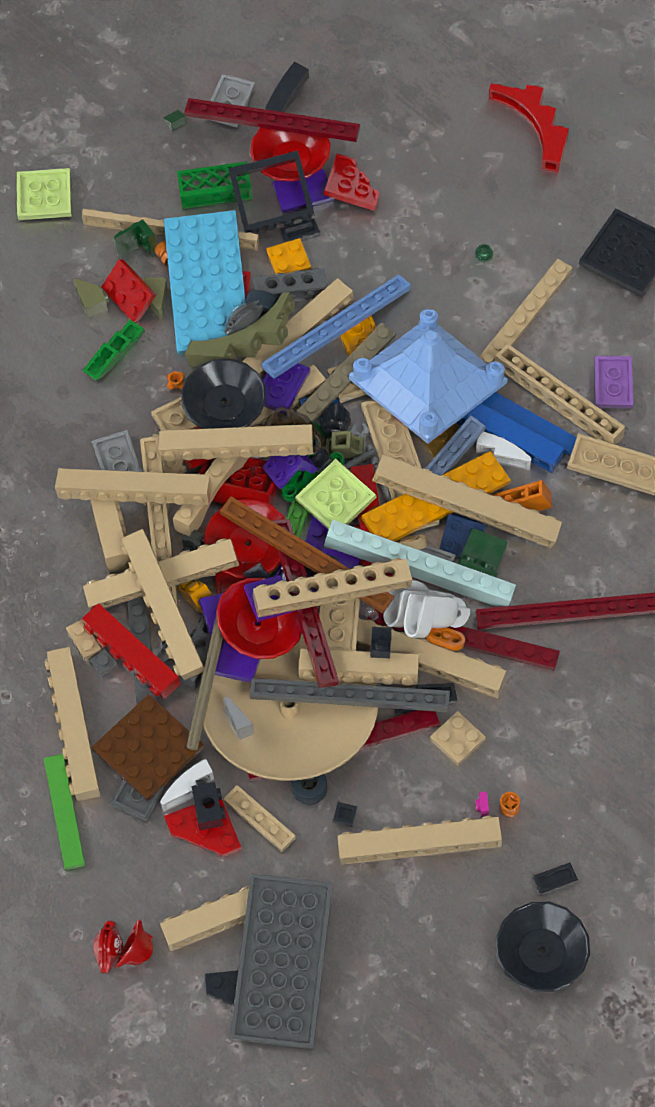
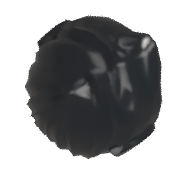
M336 403L322 413V418L320 419L321 430L329 437H332V432L348 430L351 425L350 413L342 403Z

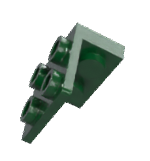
M144 219L133 223L127 229L119 231L113 236L116 255L119 259L141 246L146 253L149 252L152 257L156 256L154 252L157 246L155 234Z
M472 528L458 564L497 577V568L508 542Z

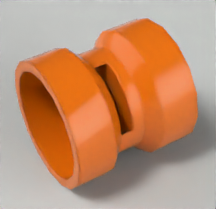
M162 241L156 246L154 252L161 258L163 264L168 266L166 241Z
M506 792L500 798V812L505 817H515L520 809V798L514 792Z

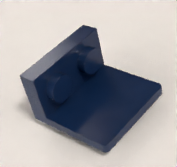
M451 513L448 516L439 549L460 557L472 528L486 532L488 525Z

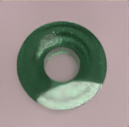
M481 244L475 250V257L482 262L489 261L493 257V250L489 245Z

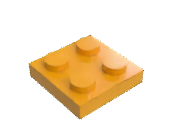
M300 238L266 248V253L275 275L298 270H312Z

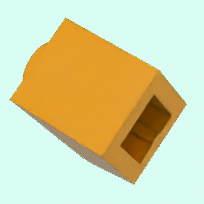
M195 579L177 587L178 592L190 606L202 614L199 599L212 596L206 584Z

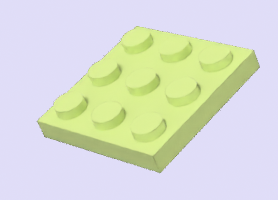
M70 168L17 172L18 220L72 216Z
M335 459L295 496V499L329 530L332 520L348 525L376 499V494Z

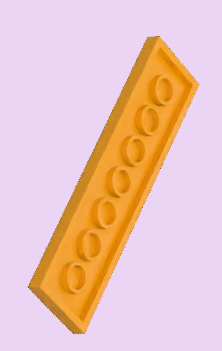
M491 451L443 474L457 483L463 482L473 489H482L487 494L511 482V479ZM403 494L363 514L361 519L370 533L395 542L453 513V511L408 494Z

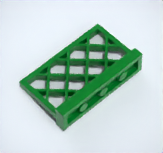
M247 161L177 171L182 210L237 202L232 181L227 179L230 176L228 169L247 164ZM219 171L227 172L223 177L217 174ZM205 173L209 175L205 179L200 177L201 174ZM249 174L246 177L245 175L237 177V182L240 180L246 182L238 184L242 201L253 200ZM190 176L191 178L185 181L181 177ZM213 177L218 179L215 184L210 182ZM195 180L201 182L198 186L192 184ZM223 182L228 184L226 186H220ZM205 185L211 187V188L202 189ZM188 187L193 189L190 191H185Z

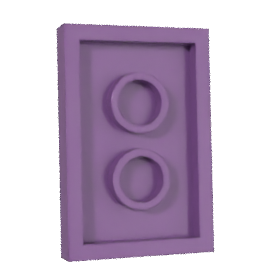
M595 356V406L598 408H633L632 356Z

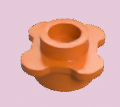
M177 371L169 373L167 375V388L170 390L174 388L182 389L185 374Z

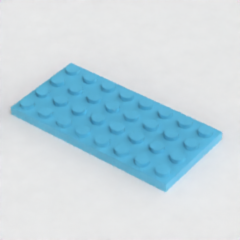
M236 210L164 219L177 354H184L191 341H205L227 336L224 331L232 310L238 305L246 303Z

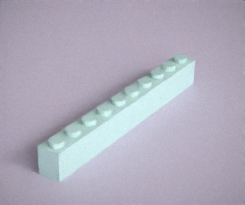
M332 520L324 543L326 547L371 563H386L395 558H407L412 577L495 607L509 606L516 584Z

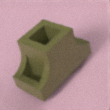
M351 431L332 432V438L326 439V452L329 455L333 452H340L344 458H356L364 453L365 440L363 437L353 435Z

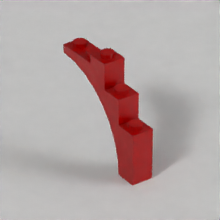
M491 83L489 87V100L503 103L515 109L533 125L542 144V170L559 173L568 141L569 128L555 126L556 108L541 105L544 88L527 84L525 90L517 87L513 88Z

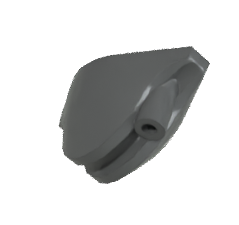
M260 300L243 303L235 307L229 316L224 332L227 335H231L259 320L263 310L262 305L257 306Z

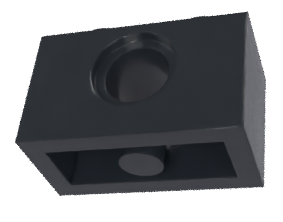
M215 782L191 786L199 830L223 826L222 819L226 818L224 806L220 807L219 800H223L221 788H216ZM207 803L214 804L212 808L204 807Z

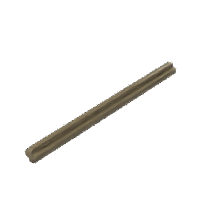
M217 614L186 745L190 750H197L199 747L223 635L218 628Z

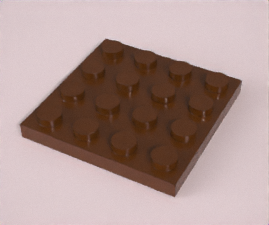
M148 694L92 746V750L146 801H149L204 748V744L200 741L197 750L188 749L186 745L190 731Z

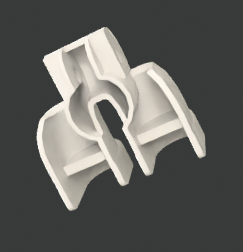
M412 580L410 588L389 591L390 594L394 595V600L385 611L384 620L390 627H404L408 637L424 638L428 636L431 628L461 627L470 616V608L466 607L465 602L461 598L449 593L429 590L423 583Z

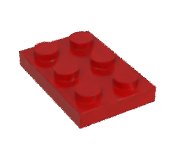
M124 259L117 261L101 286L107 295L135 323L140 321L156 296L154 291Z

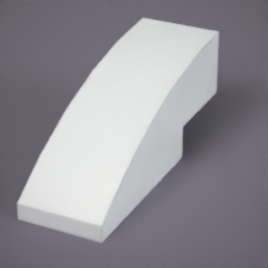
M483 432L479 436L476 453L486 454L491 451L501 465L530 470L531 457L519 447L490 433Z
M206 759L184 772L166 791L160 801L163 812L192 799L191 786L205 784L214 780L213 772Z

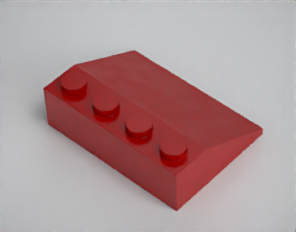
M249 457L244 466L234 472L223 483L212 501L226 504L228 499L233 497L236 500L257 499L272 505L278 487L263 469L267 461ZM214 460L204 463L199 474L204 475Z

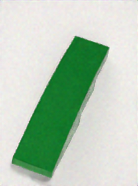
M129 319L120 332L116 331L108 343L104 342L82 371L96 381L101 379L135 345L145 332L144 328Z

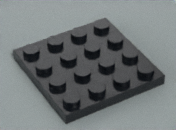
M615 208L580 258L579 264L643 296L655 278V228Z

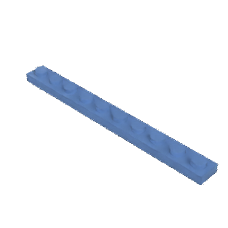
M398 274L264 361L262 369L272 378H276L411 290V284Z

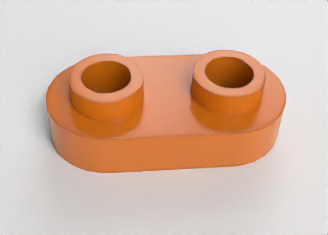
M447 627L431 628L430 633L426 636L430 643L452 651L461 650L465 643V637L462 633Z

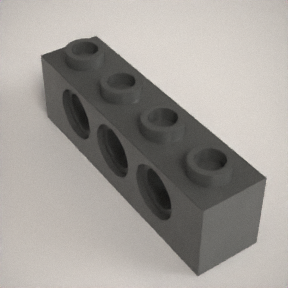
M314 268L306 271L298 270L291 273H278L269 276L261 275L253 278L254 291H267L274 294L278 299L283 292H289L293 301L315 298L328 287L325 268Z
M202 613L197 629H193L190 636L195 647L205 646L201 650L196 649L203 666H205L211 636L209 633H205L208 628ZM203 672L186 680H183L180 675V682L196 689Z

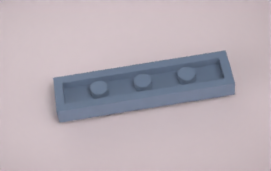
M471 415L425 469H429L432 473L439 476L449 472L484 432L486 426Z

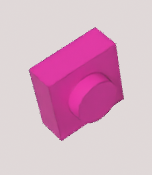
M479 792V799L475 800L476 812L480 811L481 818L489 816L487 792Z

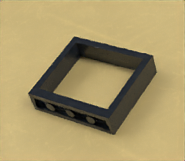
M298 150L228 169L245 233L258 234L260 233L259 230L262 229L270 231L276 229L277 225L284 224V226L294 224L296 220L301 219L304 222L315 216ZM295 162L307 209L248 225L236 177Z

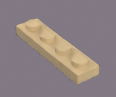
M238 785L223 799L230 808L281 852L296 839V835Z

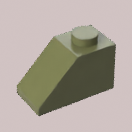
M144 277V282L156 294L149 308L159 319H163L168 289L166 278Z
M77 278L73 279L75 290L87 317L108 310L107 303L109 299L106 292L102 293L100 286Z

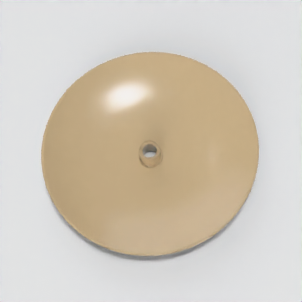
M303 634L300 641L289 653L275 659H261L254 678L317 682V680L307 681L299 679L300 649H307ZM215 675L203 726L208 738L217 751L236 767L258 777L294 781L328 773L351 759L369 738L376 722L378 707L250 699L251 683ZM339 681V683H338V684L376 686V683H371V684H366V683H363V682H351V683H346V682H344V681ZM225 697H229L251 721L254 729L253 735L238 739L224 709Z

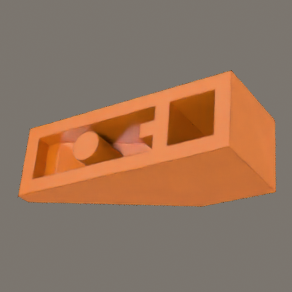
M543 480L492 495L500 496L510 503H519L526 509L542 511L552 508V492Z

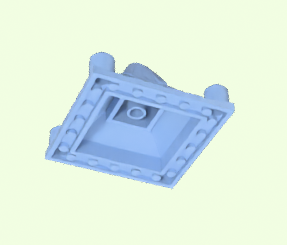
M432 309L423 310L420 313V320L417 326L372 359L359 358L355 360L353 372L349 374V379L427 444L507 384L503 364L496 361L487 364L477 357L476 354L438 325V313Z

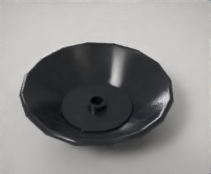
M214 359L198 366L186 378L181 390V406L188 419L200 429L248 427L261 415L266 403V386L259 373L247 363L234 359Z
M550 901L530 902L515 908L502 921L495 938L496 957L504 974L518 986L533 992H556L572 985L584 972L590 957L589 935L582 921L567 907ZM543 948L546 952L541 954L538 950Z

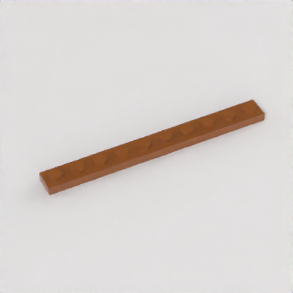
M230 497L220 510V514L317 574H330L339 569L344 571L350 570L233 497ZM348 580L347 583L353 585L355 581ZM384 592L359 597L358 599L384 614L394 600V595Z

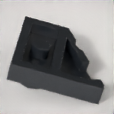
M238 970L206 973L207 996L234 1005Z

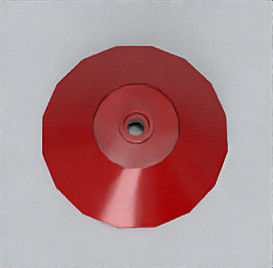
M259 128L252 138L250 155L252 161L256 162L298 150L305 178H309L321 170L328 160L331 143L329 138ZM295 162L260 171L263 175L277 181L294 182L300 180Z
M257 499L238 500L271 521L285 519V516L271 504ZM223 506L211 516L204 531V545L216 544L220 539H231L239 562V566L221 572L236 578H246L244 571L258 562L262 563L268 573L281 564L277 549L221 515L220 510ZM250 542L251 545L246 546L245 543Z
M246 578L232 584L221 595L216 610L218 628L225 641L239 653L255 659H275L289 653L300 641L302 635L296 610L258 622L245 593L244 585L266 578Z

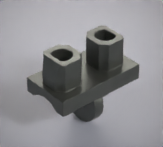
M193 530L190 536L184 534L182 537L183 549L180 553L186 550L191 552L204 545L202 541L204 535L196 530Z

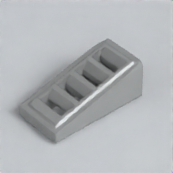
M225 697L224 709L238 739L253 735L254 729L251 721L229 697Z

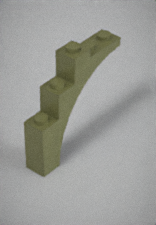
M283 292L278 301L265 315L238 332L217 339L191 341L184 354L190 367H198L214 359L235 360L236 356L255 358L262 344L282 346L288 335V329L285 324H287L288 318L295 307L290 293Z

